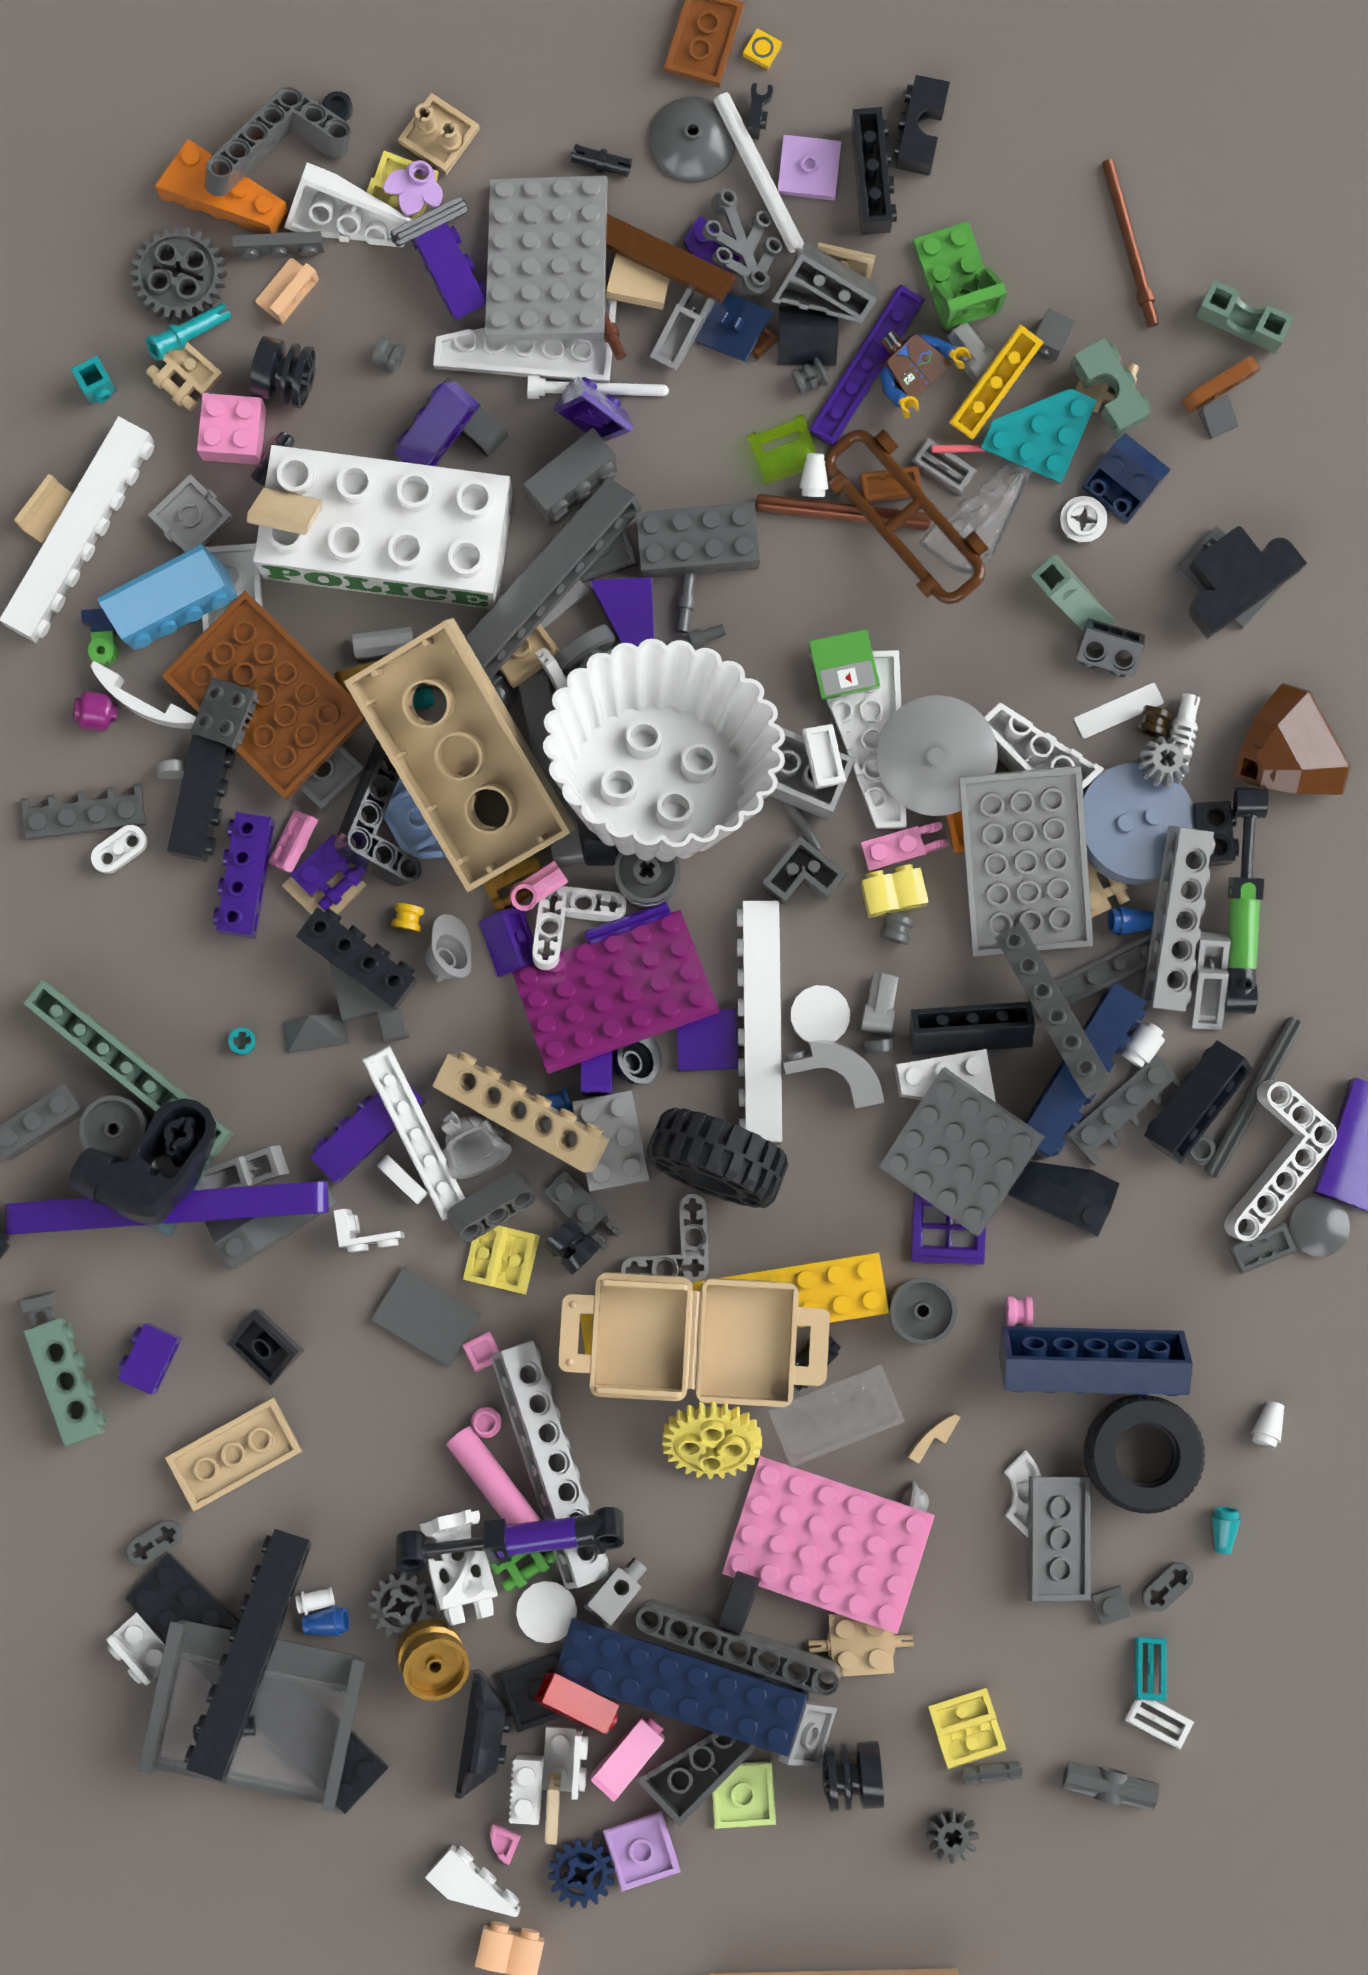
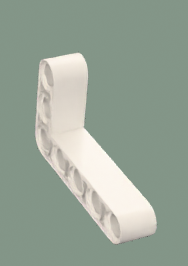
M1267 1080L1262 1082L1257 1089L1259 1102L1288 1127L1294 1135L1226 1217L1225 1230L1228 1235L1236 1239L1251 1241L1262 1232L1334 1144L1337 1137L1334 1125L1285 1082ZM1277 1087L1279 1097L1273 1102L1270 1096L1271 1091ZM1296 1107H1299L1301 1116L1297 1121H1294L1293 1111ZM1320 1126L1323 1131L1322 1136L1319 1140H1316L1314 1133L1316 1128ZM1302 1149L1304 1154L1303 1160L1297 1164L1295 1156L1297 1151ZM1281 1172H1283L1285 1180L1284 1183L1280 1187H1278L1276 1183V1178ZM1264 1195L1266 1204L1264 1208L1259 1210L1257 1201ZM1242 1219H1245L1247 1227L1244 1232L1239 1233L1238 1224Z

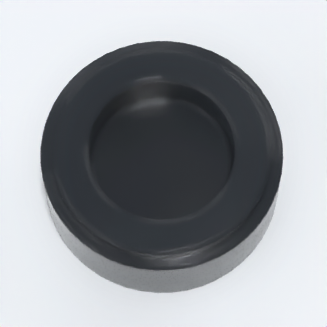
M331 92L323 101L325 108L344 121H347L353 113L351 99L344 92Z

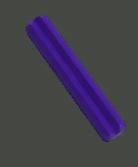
M663 902L586 930L585 937L589 945L606 940L610 936H617L631 931L638 926H644L671 915L668 904Z

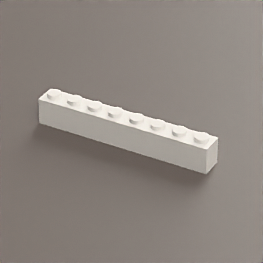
M118 416L0 617V621L7 628L37 643L40 637L43 638L48 633L51 625L49 621L54 612H59L63 607L66 599L64 595L68 588L73 587L77 583L84 561L87 562L91 559L95 551L94 544L99 535L103 536L108 530L110 516L114 510L118 511L125 499L123 494L129 485L132 486L136 482L140 473L138 469L143 460H148L154 450V440L149 432Z
M743 901L742 909H737V927H743V939H737V957H743V968L737 969L738 987L743 986V998H738V1016H744V1028H738V1046H744V1058H738L739 1076H744V1088H739V1107H745V1119H739V1126L760 1135L772 1143H782L779 901Z

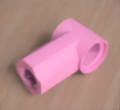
M553 860L523 881L515 883L510 889L509 897L517 909L528 911L536 903L568 883V880ZM522 888H527L532 893L530 901L525 904L518 903L515 899L517 891Z

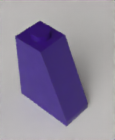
M651 577L592 580L593 594L619 644L630 643L638 647L644 640L654 639Z
M613 1051L581 1062L582 1096L613 1094Z

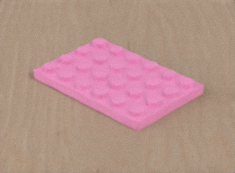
M760 1456L722 1574L733 1578L737 1571L749 1574L760 1579L759 1587L898 1634L935 1514Z

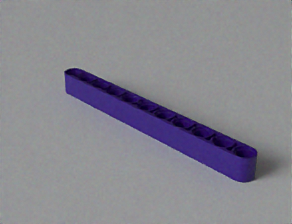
M328 1181L193 1190L160 1224L329 1213ZM89 1198L5 1204L6 1234L155 1225L140 1223L118 1215L101 1203L97 1204Z

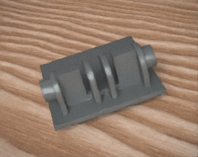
M212 677L190 733L225 744L227 747L237 750L238 745L243 744L242 740L246 731L242 730V727L249 729V725L244 723L245 719H253V717L247 714L253 715L256 705L259 704V700H257L259 694L255 690Z

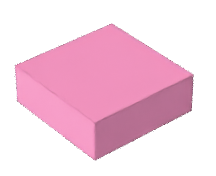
M491 1332L485 1333L462 1345L475 1372L492 1365L490 1355L500 1352Z

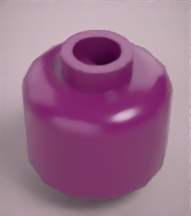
M85 691L81 693L80 698H75L73 721H77L81 729L106 731L109 728L110 722H116L117 704H112L109 694Z

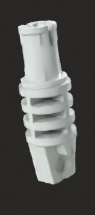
M1184 693L1181 695L1177 718L1171 722V728L1173 729L1169 731V735L1171 736L1170 738L1175 737V746L1177 748L1182 744L1185 745V749L1181 753L1190 755L1191 758V749L1194 748L1192 741H1195L1196 735L1194 733L1198 730L1197 723H1195L1196 713L1201 698L1193 694Z

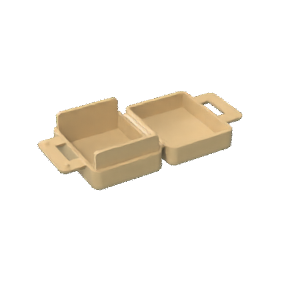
M603 1272L596 1279L595 1296L569 1294L562 1301L559 1367L565 1372L590 1373V1391L597 1397L681 1401L685 1398L687 1389H695L697 1398L703 1403L715 1401L716 1404L728 1403L731 1405L787 1407L793 1401L794 1385L820 1386L826 1381L830 1315L823 1308L798 1307L799 1291L790 1282L708 1278L702 1283L701 1291H693L692 1282L685 1276ZM580 1313L594 1314L591 1355L578 1354ZM797 1326H811L809 1367L795 1366Z

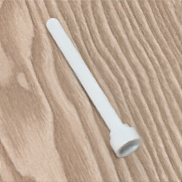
M528 375L527 399H539V396H545V393L563 394L570 382L545 381L546 378H540V375ZM595 383L598 386L596 390L603 395L666 396L669 392L668 387L663 384Z

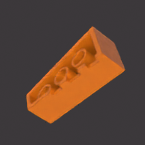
M187 139L155 185L162 200L173 201L182 204L185 208L211 214L214 218L237 223L240 227L260 234L277 233L289 215L285 201L246 176L226 195L214 196L210 194L204 185L207 162L213 155Z

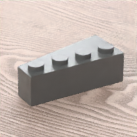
M714 1732L636 1781L680 1826L752 1754L757 1746Z

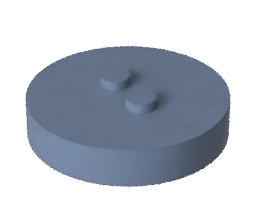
M1136 762L1120 764L1104 771L1083 791L1087 860L1089 864L1111 880L1132 885L1151 883L1160 879L1168 825L1196 829L1194 806L1185 788L1180 783L1177 784L1173 782L1170 788H1166L1162 781L1158 787H1154V778L1150 777L1148 780H1144L1143 776L1147 773V770L1138 769L1140 763Z

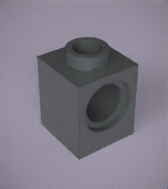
M1048 308L1035 336L1043 341L1036 355L1042 359L1050 360L1051 358L1056 361L1075 320Z

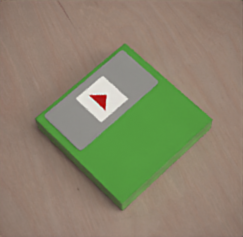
M867 629L809 641L821 701L880 688Z

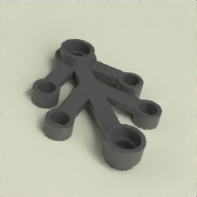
M728 188L720 189L712 198L711 204L716 213L726 217L733 238L722 232V226L718 221L709 220L702 228L703 236L707 240L715 241L723 246L715 251L712 260L716 266L724 267L742 278V286L748 294H764L771 284L767 271L773 258L782 250V243L775 237L768 238L762 246L763 254L758 264L755 261L753 252L763 231L771 225L772 217L766 211H759L753 217V226L746 237L735 208L737 206L736 193ZM759 218L763 219L765 224L761 223ZM709 227L713 228L715 233H712L709 230ZM769 244L772 245L775 248V250H772L769 247ZM732 252L741 257L744 265L732 259ZM719 254L723 255L726 260L721 259Z

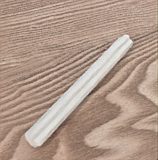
M726 92L718 95L714 99V104L790 253L799 251L804 242L730 94Z

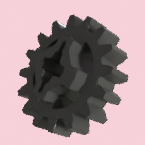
M401 1572L399 1579L396 1578L394 1573H390V1582L387 1583L381 1579L378 1583L382 1589H373L371 1591L376 1600L368 1603L369 1607L375 1608V1612L369 1617L370 1619H379L380 1622L376 1626L377 1630L382 1627L387 1628L386 1637H389L393 1632H397L399 1640L403 1632L414 1623L433 1619L427 1612L436 1608V1604L429 1603L428 1599L434 1596V1592H425L424 1589L428 1582L417 1583L418 1574L416 1573L411 1579L407 1578L406 1572ZM403 1585L412 1587L418 1593L411 1594L404 1591ZM390 1589L391 1599L388 1604L382 1606L383 1596ZM398 1598H401L403 1602L414 1601L406 1608V1613H403L402 1609H392L397 1604ZM422 1604V1612L414 1622L412 1613L415 1607ZM392 1616L400 1620L402 1626L391 1623L387 1617Z

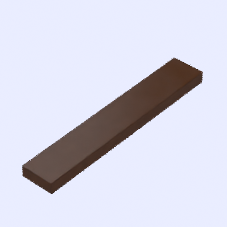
M607 214V249L720 304L736 282L734 274Z

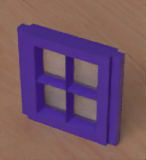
M914 1192L911 1262L984 1265L986 1227L979 1236H976Z

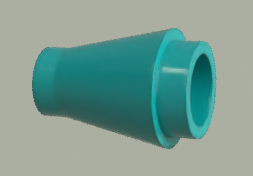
M1218 1506L1215 1507L1214 1514H1211L1215 1552L1222 1554L1232 1553L1234 1541L1242 1520L1239 1517L1238 1509Z

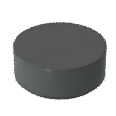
M894 1038L864 1041L865 1052L892 1051L895 1048Z

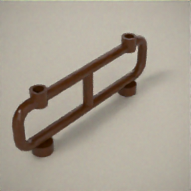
M884 429L875 437L863 430L851 431L844 435L829 449L824 459L826 472L831 478L828 481V485L838 496L843 492L917 576L920 581L916 586L927 598L933 595L937 600L946 604H955L965 599L984 580L986 574L985 564L980 556L989 549L988 546L974 530L965 538L960 535L891 457L890 454L898 448V445ZM855 442L864 443L913 499L888 523H885L836 466L837 458ZM921 509L974 569L971 578L954 592L945 591L894 533Z

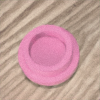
M490 1407L478 1409L471 1419L472 1429L482 1438L493 1437L499 1432L502 1425L499 1413Z

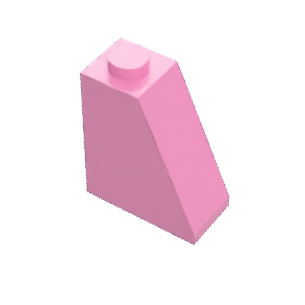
M641 1715L592 1770L591 1781L614 1802L664 1742L665 1736L661 1733L664 1728L654 1718L650 1717L647 1720Z

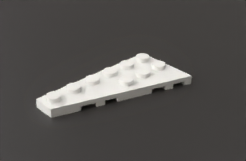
M607 299L605 300V310L610 321L615 323L617 301ZM485 328L467 329L436 337L433 367L434 369L522 377L540 375V378L571 381L579 376L581 379L586 377L594 383H610L612 350L609 344L604 342L603 338L486 341Z
M899 650L872 651L880 688L827 699V703L847 755L855 758L852 768L875 828L905 829L907 827L906 807L900 804L888 792L880 777L877 765V745L881 732L890 717L901 708Z

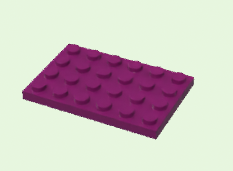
M680 909L671 912V915L644 926H638L631 931L617 936H610L598 943L589 945L587 942L560 952L559 962L553 969L542 970L534 964L512 972L547 1074L720 1012Z

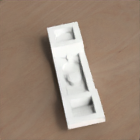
M95 661L90 665L102 685L130 711L160 725L192 729L196 719L194 715L172 703L166 713H163L121 690L120 688L124 680L119 674Z

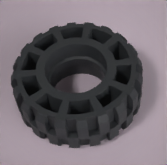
M671 1108L660 1115L647 1147L649 1163L674 1180H678L691 1188L719 1199L752 1208H766L775 1201L788 1168L787 1155L771 1141L724 1119L684 1108Z

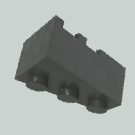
M805 241L778 285L772 302L793 304L799 306L800 309L808 310L810 308L826 312V315L863 323L877 301L881 287Z

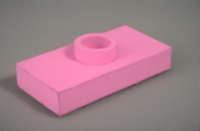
M294 810L268 863L278 869L292 873L301 854L307 847L308 840L318 819Z

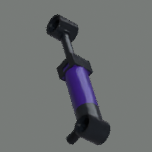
M603 1507L595 1510L592 1515L507 1525L505 1519L483 1521V1537L427 1543V1537L420 1531H403L396 1537V1568L402 1572L416 1573L426 1568L428 1556L474 1550H484L490 1564L511 1562L512 1555L593 1546L597 1554H604L606 1550L617 1549L624 1544V1514L618 1508Z

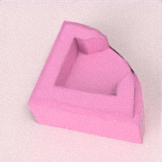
M493 1822L490 1831L493 1850L503 1863L509 1865L522 1834Z

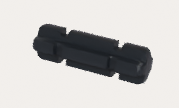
M282 431L275 439L276 444L272 445L292 447L295 440L291 435ZM271 446L259 462L261 466L256 467L251 474L252 479L262 486L266 483Z

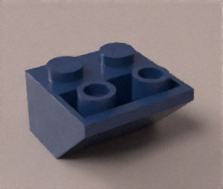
M1124 433L1112 445L1081 488L1127 524L1154 493L1171 469L1128 434Z

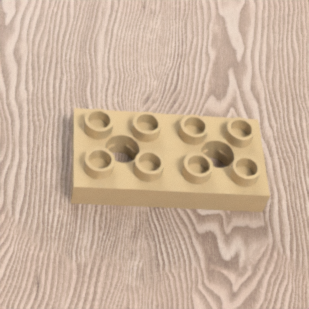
M454 618L443 621L344 681L467 892L576 830L574 823ZM422 683L439 687L446 697V711L442 719L436 723L422 719L414 709L413 696L416 689ZM482 789L498 791L505 797L509 806V813L503 826L485 825L477 817L474 803Z

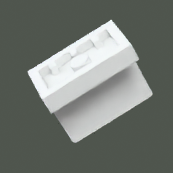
M349 1209L334 1210L339 1247L347 1248L348 1252L369 1250L368 1244L377 1243L378 1247L381 1248L399 1245L398 1239L405 1238L404 1232L401 1231L356 1238L355 1234L360 1233L358 1216L352 1214V1210Z
M546 1726L542 1790H547L550 1773H561L560 1791L572 1792V1800H578L579 1792H585L587 1768L581 1767V1760H587L588 1736H583V1727Z

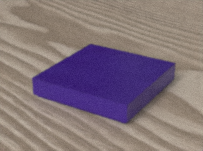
M719 1009V1013L677 1028L678 1071L738 1069L736 1009Z

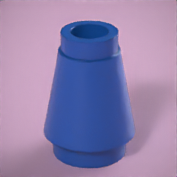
M1117 906L1116 909H1110L1108 912V929L1110 933H1116L1118 936L1152 929L1154 914L1152 911Z
M334 1606L302 1617V1630L305 1635L340 1637L342 1633L349 1631V1615L346 1608Z

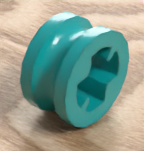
M239 1027L230 1033L228 1043L232 1051L245 1055L252 1052L255 1048L256 1038L248 1028ZM240 1033H247L246 1038L250 1037L251 1039L250 1043L245 1044V1049H238L239 1045H234V1039L239 1038Z

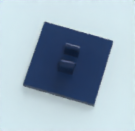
M728 293L721 304L715 303L695 342L746 363L773 311Z

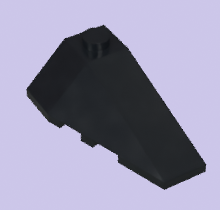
M1029 1161L1007 1195L1094 1238L1098 1237L1111 1211L1120 1183L1094 1170Z

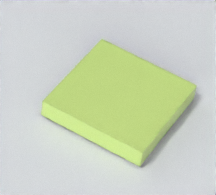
M772 1760L743 1762L712 1793L714 1829L776 1825Z

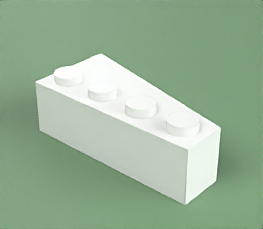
M999 703L985 716L995 735L998 759L1011 772L1081 766L1082 787L1084 790L1104 770L1098 764H1092L1083 758L1081 753L1074 749L1070 750L1056 741L1057 738L1048 732L1045 734L1033 726L1032 722L1002 703Z

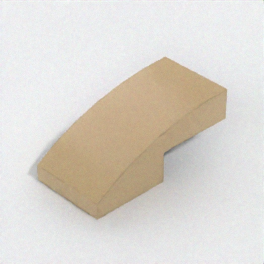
M952 1413L936 1422L916 1441L906 1456L919 1464L933 1439L936 1438L946 1443L961 1417Z

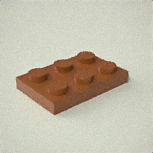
M685 0L666 59L664 72L720 88L745 3L737 0Z

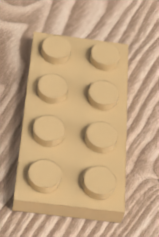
M272 1398L165 1457L194 1512L303 1452L278 1403L275 1398Z

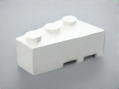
M986 1049L901 1063L894 1067L899 1097L922 1100L941 1069L945 1067L996 1102Z

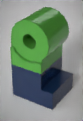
M103 609L81 610L82 623L90 627L91 642L88 646L89 657L104 667L113 665L118 658L117 632Z

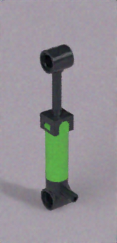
M1236 787L1233 796L1234 817L1244 818L1241 876L1229 877L1228 898H1230L1228 936L1231 944L1227 968L1229 978L1224 1010L1226 1013L1254 1014L1257 1008L1256 969L1260 900H1263L1264 879L1252 877L1256 818H1266L1269 802L1267 788Z

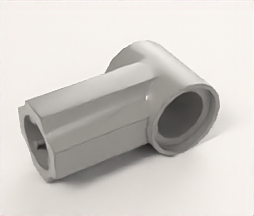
M968 323L961 324L955 328L946 338V341L956 348L966 347L969 350L971 359H968L966 356H962L960 359L965 365L964 370L968 377L976 384L997 354L989 346L985 347Z
M873 973L868 1004H865L862 1017V1031L891 1035L895 1017V1009L893 1007L899 977L883 973Z

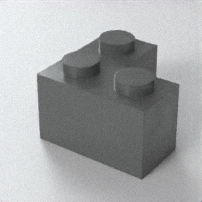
M799 836L762 882L761 888L784 906L803 883L827 901L845 879L847 873Z

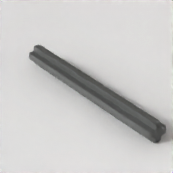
M1287 1018L1219 1142L1213 1158L1207 1164L1205 1172L1214 1178L1221 1177L1261 1103L1257 1098L1259 1085L1264 1081L1274 1080L1303 1027V1023L1296 1018Z

